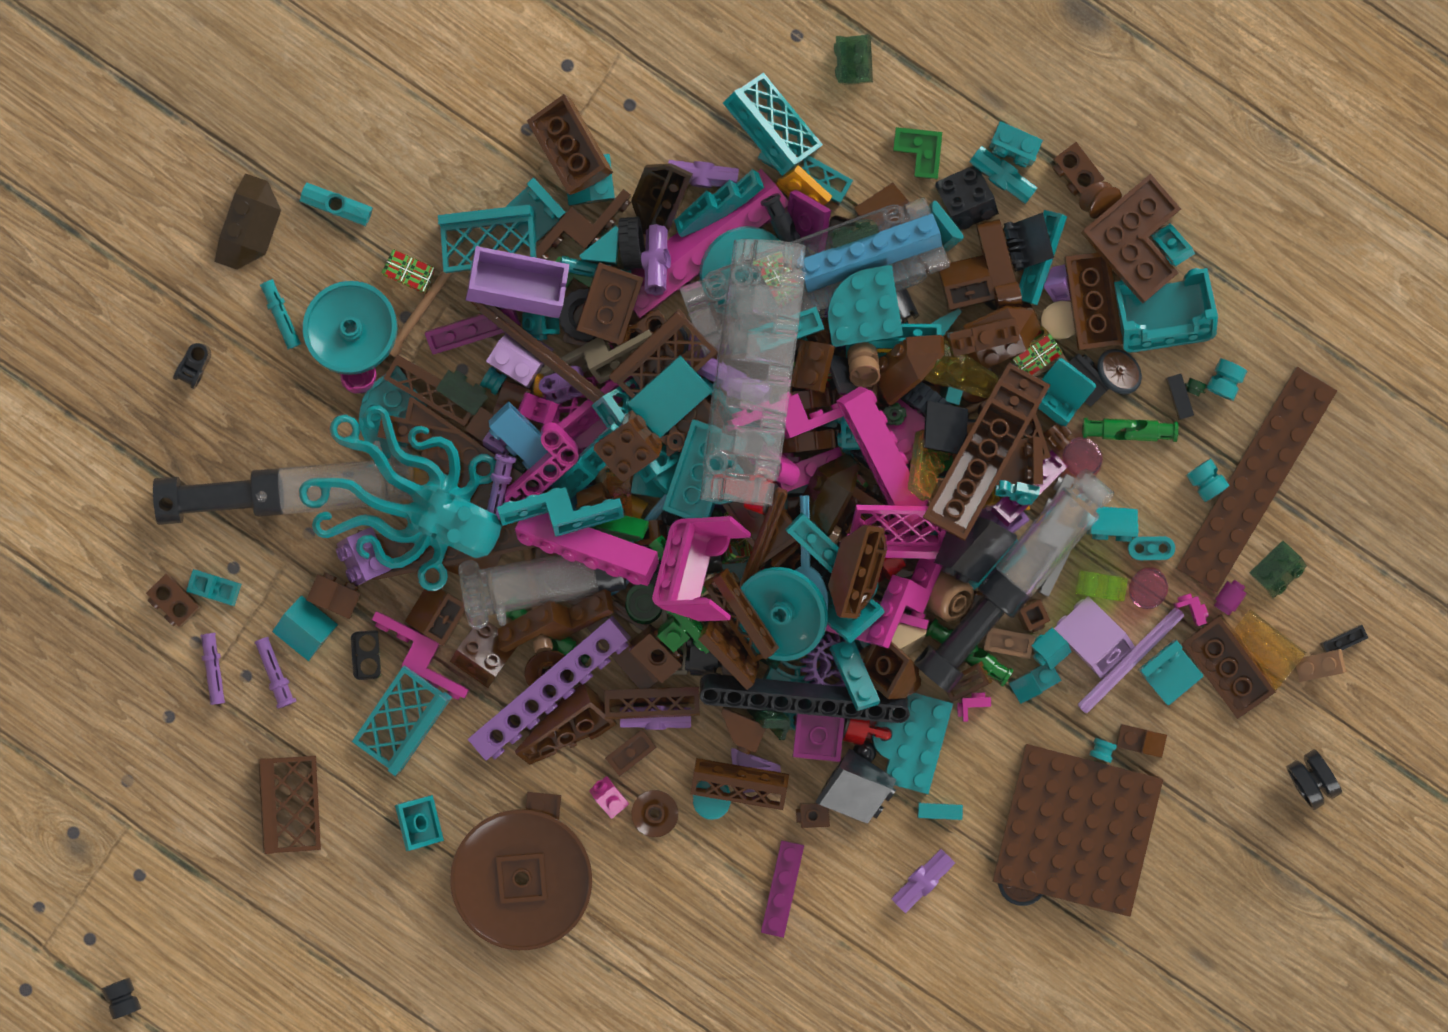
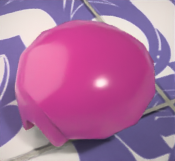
M373 368L360 374H340L341 383L346 390L354 394L365 393L373 387L376 381V369Z

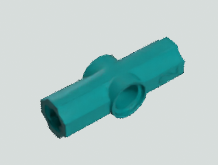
M983 146L977 150L969 161L972 166L988 176V179L995 186L1003 191H1008L1024 204L1028 202L1037 190V187L1021 176L1014 166L1003 159L1000 160Z
M307 182L299 200L304 204L363 226H367L373 210L371 206ZM336 198L341 199L342 207L336 211L332 210L330 207L331 201Z

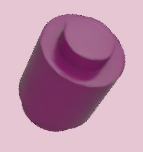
M1233 580L1232 583L1227 581L1215 598L1217 601L1214 606L1230 616L1232 611L1235 612L1247 595L1243 591L1245 586L1236 580Z

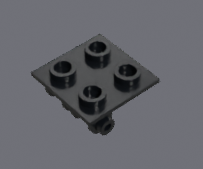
M1043 213L1015 223L1007 222L1003 224V232H1005L1007 240L1006 245L1009 246L1008 252H1010L1011 264L1014 266L1015 272L1054 258Z

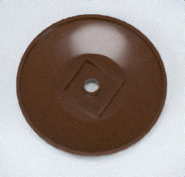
M507 810L484 819L473 827L462 840L451 867V893L462 920L483 940L509 950L538 949L563 938L582 918L592 891L591 863L586 849L577 835L557 818L535 810ZM519 872H525L529 880L525 884H519L515 880V875Z

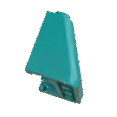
M1193 268L1184 275L1183 281L1164 285L1143 304L1122 280L1114 282L1123 348L1126 352H1140L1205 342L1216 336L1218 313L1207 268Z

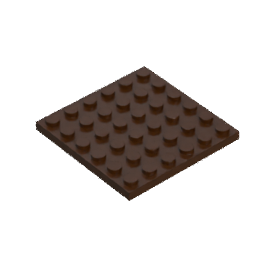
M1026 744L992 882L1131 917L1163 779Z

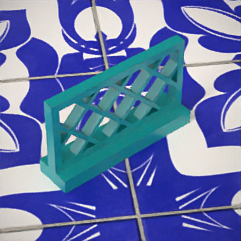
M764 72L742 88L735 90L723 102L724 106L782 176L823 145ZM759 82L767 89V93L758 90ZM745 93L753 96V102L750 101ZM758 97L767 99V107L759 104ZM773 102H777L781 106L782 111L773 109ZM759 111L767 113L768 121ZM773 115L782 118V125L774 123ZM788 120L796 124V129L788 127ZM775 130L782 131L783 139ZM788 133L797 136V143L789 141ZM803 138L808 139L813 147L803 145ZM790 148L797 150L798 157H796V155L792 152Z
M529 204L438 215V224L441 230L443 272L471 271L472 261L469 258L474 254L476 246L480 247L488 236L497 242L493 247L494 250H498L502 246L509 253L515 254L525 243L530 248V257L537 258L534 228L535 209ZM528 222L529 230L523 238L514 232L519 223ZM503 225L508 231L498 240L490 233L496 226ZM474 228H480L485 232L477 243L468 237ZM448 231H458L462 235L454 246L447 241ZM511 233L520 239L512 251L503 244ZM465 238L474 245L466 256L457 250ZM456 251L463 257V260L458 266L449 267V258Z
M634 378L626 382L629 387L634 384L637 389H640ZM620 386L592 404V407L607 428L613 423L618 426L622 425L624 416L631 411L628 409L627 403L632 398L625 391L621 392L623 389ZM613 396L624 398L623 407L617 405ZM665 445V451L661 450L659 455L664 457V466L660 467L658 462L654 460L638 471L646 484L678 463L680 455L672 454L667 456Z
M404 665L352 742L386 766L388 772L396 776L404 769L452 699V696L446 692L442 693ZM404 674L413 679L414 688L402 690L401 679ZM427 689L434 694V697L430 702L421 703L419 690ZM415 691L417 704L405 706L403 693ZM399 694L401 707L389 708V696ZM418 707L419 719L408 722L406 709ZM402 710L404 723L393 725L390 712ZM386 712L388 726L377 727L376 715ZM405 726L406 738L396 741L393 728ZM389 729L391 742L380 743L378 730ZM373 731L374 745H367L360 740L365 732ZM392 745L394 755L390 761L382 756L381 747Z

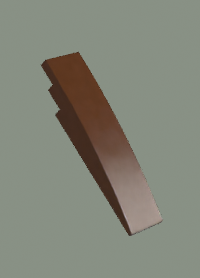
M1008 363L925 512L923 519L964 541L966 540L1048 391L1050 384Z

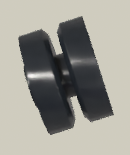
M1316 749L1304 755V762L1308 770L1297 760L1286 766L1297 791L1313 810L1324 805L1322 792L1331 799L1342 794V789L1337 779Z

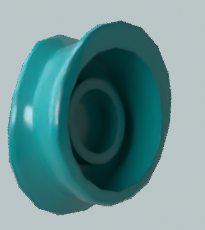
M700 781L696 787L707 789L710 787V784L706 781ZM728 785L720 787L723 792L730 793ZM693 795L695 811L705 819L714 820L724 816L731 804V801Z

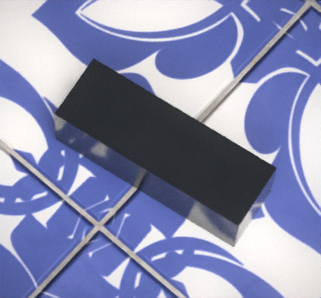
M1182 374L1167 377L1166 381L1178 420L1194 416Z
M1358 625L1320 644L1324 652L1344 650L1368 639V635L1363 625Z

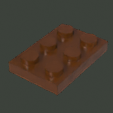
M598 263L576 331L622 345L644 278Z
M721 620L705 621L698 640L748 690L755 683L760 667L759 661L754 663L739 638L732 636Z

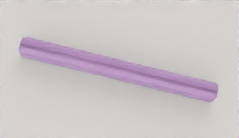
M1174 608L1078 703V707L1084 713H1088L1184 617L1183 612L1178 608Z

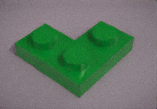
M896 127L893 152L916 154L914 177L937 180L943 132Z

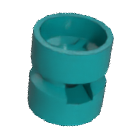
M1220 358L1214 370L1216 376H1211L1206 389L1220 397L1234 401L1239 391L1237 384L1243 382L1247 370L1233 362Z
M1211 458L1186 475L1192 486H1198L1197 493L1204 503L1230 486L1223 475L1217 474L1218 468Z

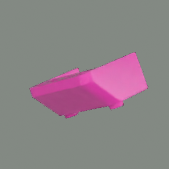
M731 516L688 518L675 521L669 529L653 592V602L663 610L697 621L730 620L731 615L711 599L700 596L710 556L722 555L727 550L731 538H750L751 533Z

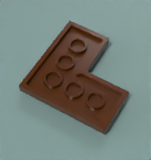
M1151 173L1081 232L1142 304L1179 273L1148 238L1181 210L1179 205Z

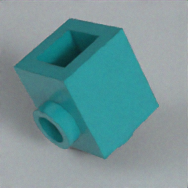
M1053 627L1044 635L1038 636L1034 644L1031 645L1035 653L1033 658L1040 666L1045 664L1050 670L1072 652L1068 642Z

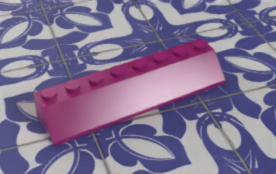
M762 169L758 173L764 188L745 204L703 229L681 237L677 232L667 240L671 267L667 268L666 291L662 295L647 294L645 291V270L643 268L629 269L631 274L644 278L633 309L640 320L645 314L653 311L699 276L702 258L710 244L718 236L737 227L753 226L762 228L769 223L770 216L765 206H762L760 203L763 199L779 193L781 196L780 201L784 209H787L789 201Z

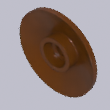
M546 650L531 657L524 670L527 684L531 686L565 655L558 651ZM565 669L563 677L568 681L571 670ZM548 684L545 690L546 693L556 691V688Z
M660 790L644 792L635 800L632 806L631 816L633 824L639 832L649 837H661L668 834L675 827L678 820V807L675 800L669 794ZM652 809H658L660 815L654 818L650 812Z

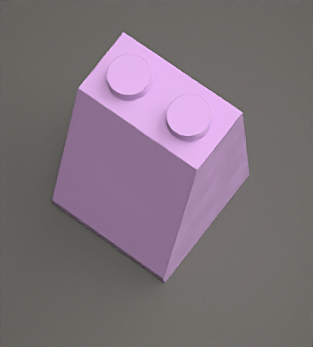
M507 333L498 341L486 360L489 365L530 389L536 375L540 373L541 368L545 365ZM541 342L544 346H546L549 350L553 352V348Z
M1089 596L1078 601L1074 606V610L1068 616H1063L1054 628L1101 680L1135 647L1128 635Z

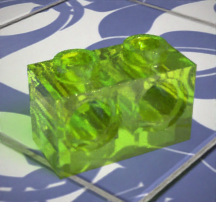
M1080 570L1075 594L1124 602L1128 578Z

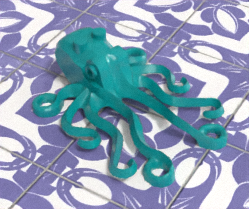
M381 406L367 408L363 416L365 427L373 430L375 425L371 421V416L375 413L381 415L386 440L393 457L406 466L420 468L428 473L429 481L427 484L419 485L395 473L384 453L376 445L368 441L359 440L360 425L355 418L346 414L335 417L330 423L331 437L344 447L368 453L386 481L408 493L414 502L398 504L380 499L365 491L354 481L343 478L308 479L301 484L299 496L302 503L309 508L322 507L329 499L330 488L337 487L351 491L365 504L378 511L405 518L408 522L405 529L397 530L377 516L364 514L353 517L328 530H322L320 523L323 520H330L332 518L331 513L322 512L317 514L312 523L313 531L317 536L330 538L352 528L366 525L373 527L384 537L392 541L414 543V547L404 555L391 558L385 554L376 537L364 535L357 540L356 550L361 557L365 559L370 557V554L363 549V545L370 542L376 559L380 564L390 569L403 568L412 563L431 545L434 548L433 558L424 562L417 572L419 584L428 591H437L447 582V569L442 561L448 546L474 558L487 556L492 551L500 536L501 523L496 514L471 503L470 499L479 485L492 482L490 477L491 473H494L496 460L493 456L479 454L473 457L468 464L469 482L465 487L460 488L458 487L461 470L460 458L452 441L443 437H432L423 442H418L415 437L416 434L423 433L426 435L429 433V429L424 426H416L408 434L409 443L417 450L437 446L445 449L449 460V474L445 475L431 460L408 454L400 448L386 409ZM343 422H348L352 427V433L347 437L340 436L337 431L338 425ZM479 463H489L491 471L487 476L477 474L476 466ZM311 486H317L321 490V497L316 501H311L308 498L307 491ZM430 568H435L439 572V580L436 583H429L425 578V573Z

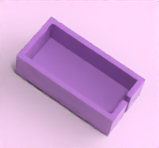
M476 246L472 259L466 301L559 319L563 307L570 264Z

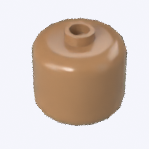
M940 571L926 608L946 622L960 620L968 613L974 602L973 587L969 583L966 584L956 580L955 576Z

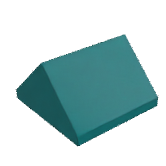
M617 226L579 255L580 259L596 264L607 263L617 267L619 251V229Z
M301 595L284 613L272 632L307 661H310L338 624Z
M433 795L395 805L406 851L444 841Z

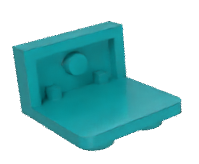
M1059 358L1041 379L1050 384V387L1038 409L1060 426L1066 427L1077 410L1095 390L1096 384L1067 361Z

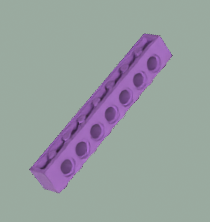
M612 616L468 738L469 742L485 760H488L491 756L495 760L505 751L503 746L506 743L510 742L513 745L523 736L520 732L526 726L530 730L540 722L538 719L539 715L543 712L548 715L558 706L555 702L559 698L563 697L565 700L575 692L573 687L579 681L583 685L593 677L592 670L596 667L601 670L611 661L609 656L612 653L620 654L629 646L626 641L631 637ZM600 639L608 641L610 646L608 651H603L599 648L598 642ZM586 654L591 657L592 663L590 666L582 664L581 655ZM565 669L573 672V681H567L563 677ZM550 684L556 688L555 696H550L546 693V685ZM529 700H535L538 703L537 711L529 709ZM511 715L519 716L521 719L520 726H515L511 723ZM493 730H500L502 732V741L494 739Z

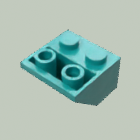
M1088 506L1086 534L1092 535L1093 540H1108L1109 536H1116L1115 541L1132 542V538L1138 537L1139 534L1138 509Z

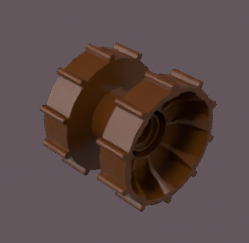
M831 388L825 389L824 393L811 390L790 392L791 396L794 394L799 395L808 420L810 419L809 414L816 412L818 408L831 407V405L837 403L835 389L832 390ZM782 394L767 396L765 401L768 400L769 404L777 402V396ZM818 426L788 439L785 438V435L772 437L774 441L771 445L782 454L839 447L837 436L840 433V429L820 431Z

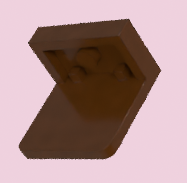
M633 410L624 416L622 425L594 445V451L621 481H626L657 459L662 448L659 436L656 433H652L646 427L645 420L640 415H636Z

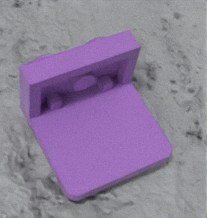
M372 527L337 543V556L340 561H344L347 568L346 576L350 583H354L355 586L391 570L379 563L370 542L363 545V549L370 554L368 559L361 557L356 550L357 540L362 536L372 535L376 537Z

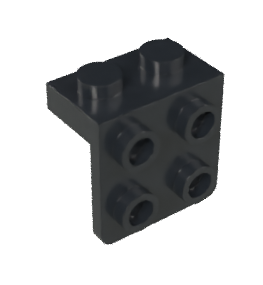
M974 166L935 183L951 220L960 231L999 214L995 198L981 171Z

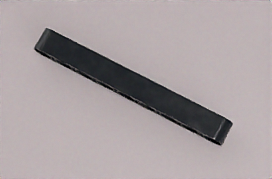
M706 674L700 679V700L707 705L891 723H903L910 716L908 697L887 699L879 690H876L880 699L878 705L856 711L847 688L843 686L756 678L754 685L747 690L734 676Z

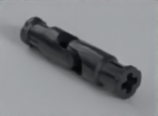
M775 193L763 199L760 203L762 206H765L770 216L769 221L780 238V242L792 267L796 268L801 278L800 283L803 286L804 282L797 260L811 255L800 234L796 231L789 212L785 211L780 201V194ZM797 243L799 250H794L791 247Z

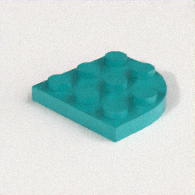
M892 265L858 271L847 277L837 287L828 307V326L833 346L837 347L903 336Z
M396 366L391 378L398 382L407 380L408 378L400 367ZM382 376L365 393L362 399L359 425L364 440L376 445L384 453L387 460H389L393 455L389 450L387 440L377 437L381 415L375 413L371 416V421L374 423L375 428L369 430L364 425V413L371 406H381L387 410L390 416L405 419L409 398L415 397L383 379L384 376ZM409 382L403 384L410 389ZM415 398L416 400H418L420 403H422L423 405H425V406L427 407V405H426L424 402H422L421 400ZM398 442V445L402 450L408 445H410L408 443Z

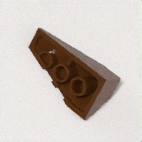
M585 683L576 687L575 692L564 700L562 698L558 702V706L539 723L515 750L517 756L530 765L555 755L558 749L568 745L570 748L575 747L580 740L588 737L591 740L595 739L617 724L615 719L605 720L604 703L597 693Z

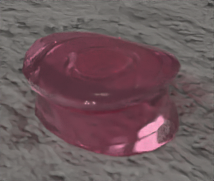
M1078 437L1072 439L1065 446L1062 455L1067 469L1078 478H1091L1101 469L1103 461L1102 452L1098 445L1088 438Z
M1153 567L1139 570L1129 585V595L1133 603L1143 609H1153L1159 606L1168 593L1169 586L1165 575L1159 569Z

